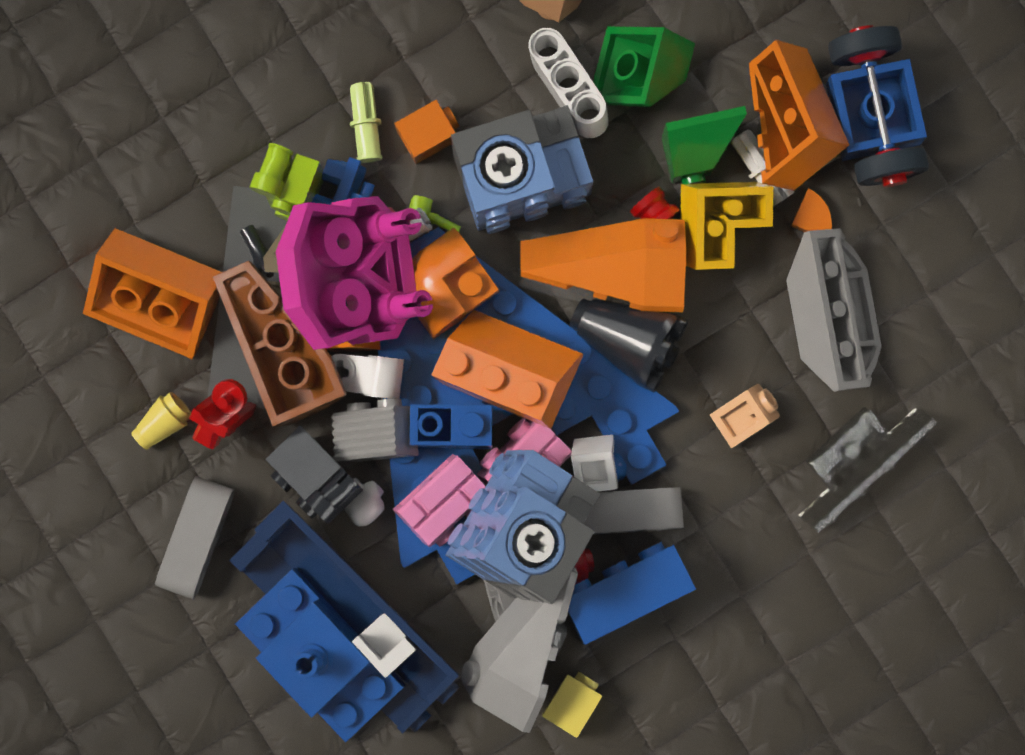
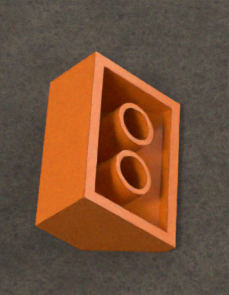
M115 228L96 254L83 314L193 359L220 296L213 276L222 272Z
M473 310L447 338L431 376L443 385L551 429L583 358V354Z

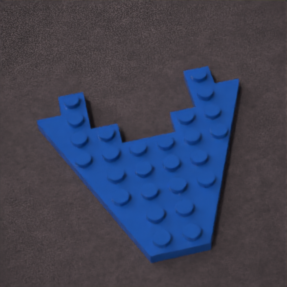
M438 227L411 242L412 258L424 247L445 234V232ZM476 256L499 289V292L474 310L583 354V358L552 426L556 436L592 417L602 436H614V452L621 455L626 463V478L630 485L665 467L666 463L647 430L679 412L677 407L657 391L653 393L637 385L577 334V331ZM471 312L434 340L418 317H413L406 321L397 339L380 341L378 356L404 359L400 390L402 406H410V404L491 405L443 385L431 376L447 338ZM492 405V426L514 414ZM418 446V456L390 458L394 506L396 507L452 454L460 457L477 476L483 467L480 465L473 449ZM395 513L400 561L403 568L412 565L437 550L456 585L475 575L445 556L450 548L448 541L440 547L436 543L431 547L426 546ZM463 516L454 527L456 528L460 523L464 524L466 521L465 517Z

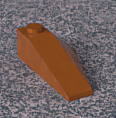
M246 261L213 276L272 426L291 425L326 409L347 395L331 355L325 348L313 350L284 311L282 297L251 261Z

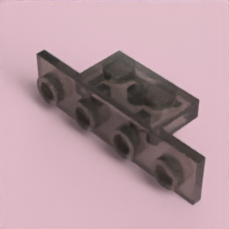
M863 407L805 460L827 489L798 516L817 532L832 525L847 506L854 500L863 497L873 482L883 473L892 470L898 464L899 459L910 448L923 442L928 436L929 431L938 423L933 417L914 408L893 429L887 432L872 411Z

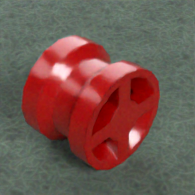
M660 186L648 193L630 210L634 218L673 219L680 212L676 204H669L665 199V192Z

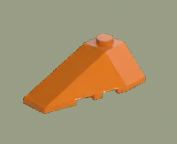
M643 218L520 241V275L524 278L563 289L575 286L593 291V297L605 301L608 296L630 302V308L640 311L683 313L687 251L684 220Z

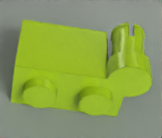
M269 143L259 172L254 173L249 188L256 193L266 196L270 207L276 210L274 215L288 221L293 205L312 202L313 197L319 194L323 184V170L320 161L300 154H295L292 160V150L278 144Z

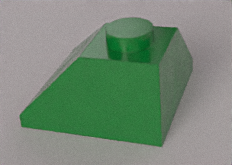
M607 26L593 83L603 96L606 105L650 107L686 81L695 43L665 27Z
M745 106L665 124L661 139L672 184L682 182V184L706 182L705 177L712 174L740 130L747 115Z

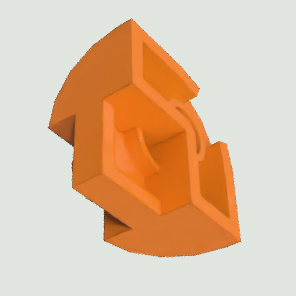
M455 228L450 229L424 247L412 258L416 291L424 290L432 297L430 301L421 302L422 306L433 304L432 312L428 316L418 317V319L433 340L499 292L495 283L476 258L475 253Z

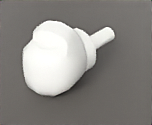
M354 478L363 491L344 510L355 525L360 527L367 526L375 521L385 509L384 502L381 499L384 491L374 481L362 484L357 478Z

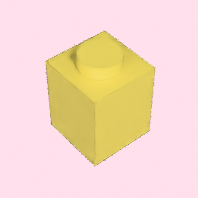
M580 672L577 673L575 678L567 674L543 712L542 717L577 738L602 698V695L596 692L599 684Z

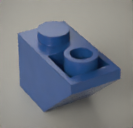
M410 404V446L448 449H492V405Z

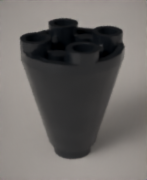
M583 298L574 311L570 327L578 330L577 334L637 385L654 393L663 378V366L670 369L678 356L680 347L674 345L675 340L679 341L688 325V319L672 312L640 311L630 308L628 304L601 299L590 301Z

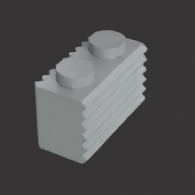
M402 399L377 400L378 408H371V403L347 404L346 412L333 413L331 418L334 421L332 423L334 428L332 432L334 439L332 442L335 444L333 448L335 452L334 460L363 462L418 456V446H410V406H402Z

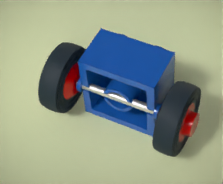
M873 25L857 27L850 30V33L839 36L828 44L829 55L833 65H861V69L831 74L825 84L827 95L849 143V146L840 153L841 159L845 161L870 156L855 163L856 178L861 186L883 184V187L887 188L907 183L908 178L920 175L929 169L925 149L910 148L920 146L927 137L910 59L877 65V61L889 57L902 49L900 32L897 27H873Z

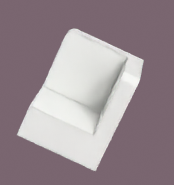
M613 435L579 438L573 441L571 460L574 477L597 492L618 488L613 454L615 444Z
M385 613L379 616L352 641L385 678L418 648Z

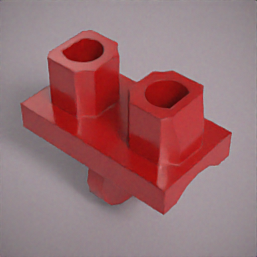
M224 379L214 387L212 395L193 408L189 419L198 424L192 437L194 441L213 450L219 445L222 437L231 436L237 427L253 415L257 405L247 402V392L241 383L233 379Z

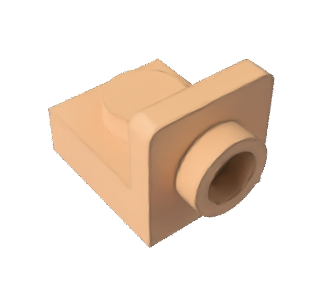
M760 384L749 388L710 414L731 448L780 417L777 411L778 404L769 390L763 389Z

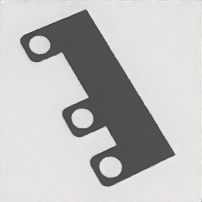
M233 186L223 272L246 261L253 263L250 251L240 234L243 228L254 225L263 244L269 250L287 223L286 220L274 215L276 210L270 207L266 196L254 192L249 187ZM262 269L261 274L267 281L280 282L279 273L274 272V276L268 278ZM220 296L208 397L212 395L214 387L224 379H233L244 386L248 397L247 402L256 404V408H265Z

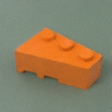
M775 40L749 63L754 111L760 113L762 133L757 135L758 147L764 148L766 170L761 171L762 184L794 191L846 149L849 143L808 49Z

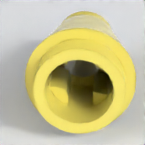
M169 392L165 397L160 395L131 434L139 445L148 450L153 445L187 426L186 420L189 419L191 411L173 392Z

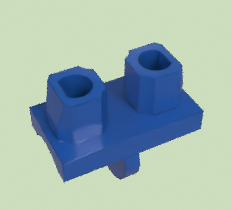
M349 157L348 162L328 159L322 173V180L338 186L334 200L316 194L313 197L312 203L331 205L332 202L371 197L375 185L363 182L367 168L361 165L362 162L351 157Z

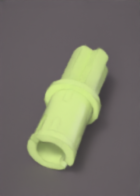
M358 82L350 87L354 120L350 122V127L355 129L357 160H360L362 163L382 160L378 125H381V119L377 118L373 84L370 82Z

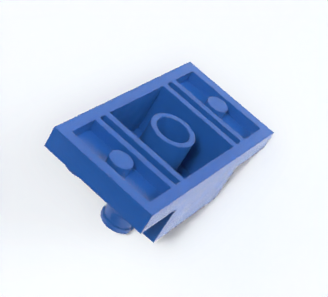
M296 567L291 569L235 623L261 652L256 657L258 662L311 718L318 713L345 743L406 686L394 672L385 678L352 642L358 636L357 632Z

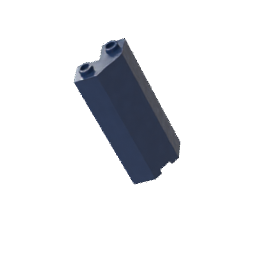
M282 501L254 529L257 533L229 561L240 572H244L265 594L291 569L296 567L358 635L385 613L418 648L393 671L406 686L381 710L398 726L397 729L402 734L408 728L415 733L432 716L426 709L436 699L443 705L459 688L454 681L460 675L287 502Z

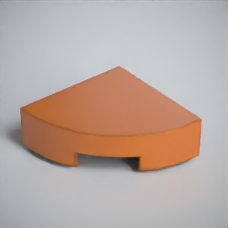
M808 188L791 226L803 232L832 229V218L825 201L816 192Z

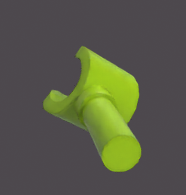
M418 195L413 196L409 208H421L428 216L431 224H436L447 231L455 228L458 232L460 231L461 226L439 216V214L431 213L432 199Z

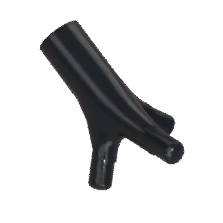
M254 225L243 228L240 234L250 251L253 264L260 273H262L263 269L266 276L272 278L274 272H265L263 257L268 249L263 244Z

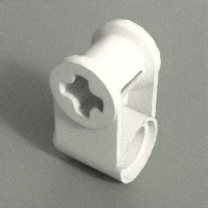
M346 354L331 356L345 391L363 393L364 396L400 399L404 359L368 355V357Z

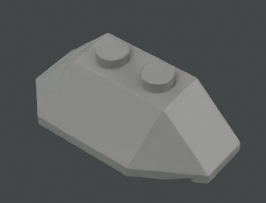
M840 228L804 232L786 280L800 358L834 392L870 387L871 375L876 367L882 347L867 268L854 248L845 241L846 236Z

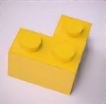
M759 182L681 184V220L685 222L686 266L696 270L734 268L735 228L773 227L774 186Z

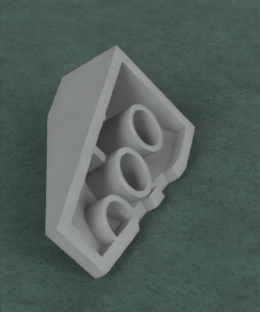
M575 567L553 604L535 602L531 599L529 601L519 599L518 597L515 598L477 643L469 661L462 668L461 681L473 703L522 732L530 733L546 698L549 685L542 683L547 661H555L558 647L554 646L555 630L557 623L562 624L566 621L578 575Z

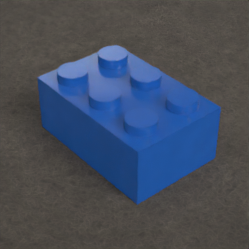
M662 542L638 553L641 559L640 562L628 567L624 560L602 571L604 580L591 585L589 579H586L574 586L568 615L583 645L696 590L674 545L665 549Z

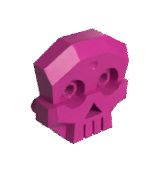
M378 196L352 198L332 202L331 205L312 202L293 205L276 249L278 273L284 311L313 350L330 348L347 341L353 345L397 339L409 318L425 317L432 312L433 304L421 305V302L432 300L430 294L424 290L416 291L409 235L418 233L422 226V222L410 224V220L421 218L417 210L407 208L402 211L392 212Z

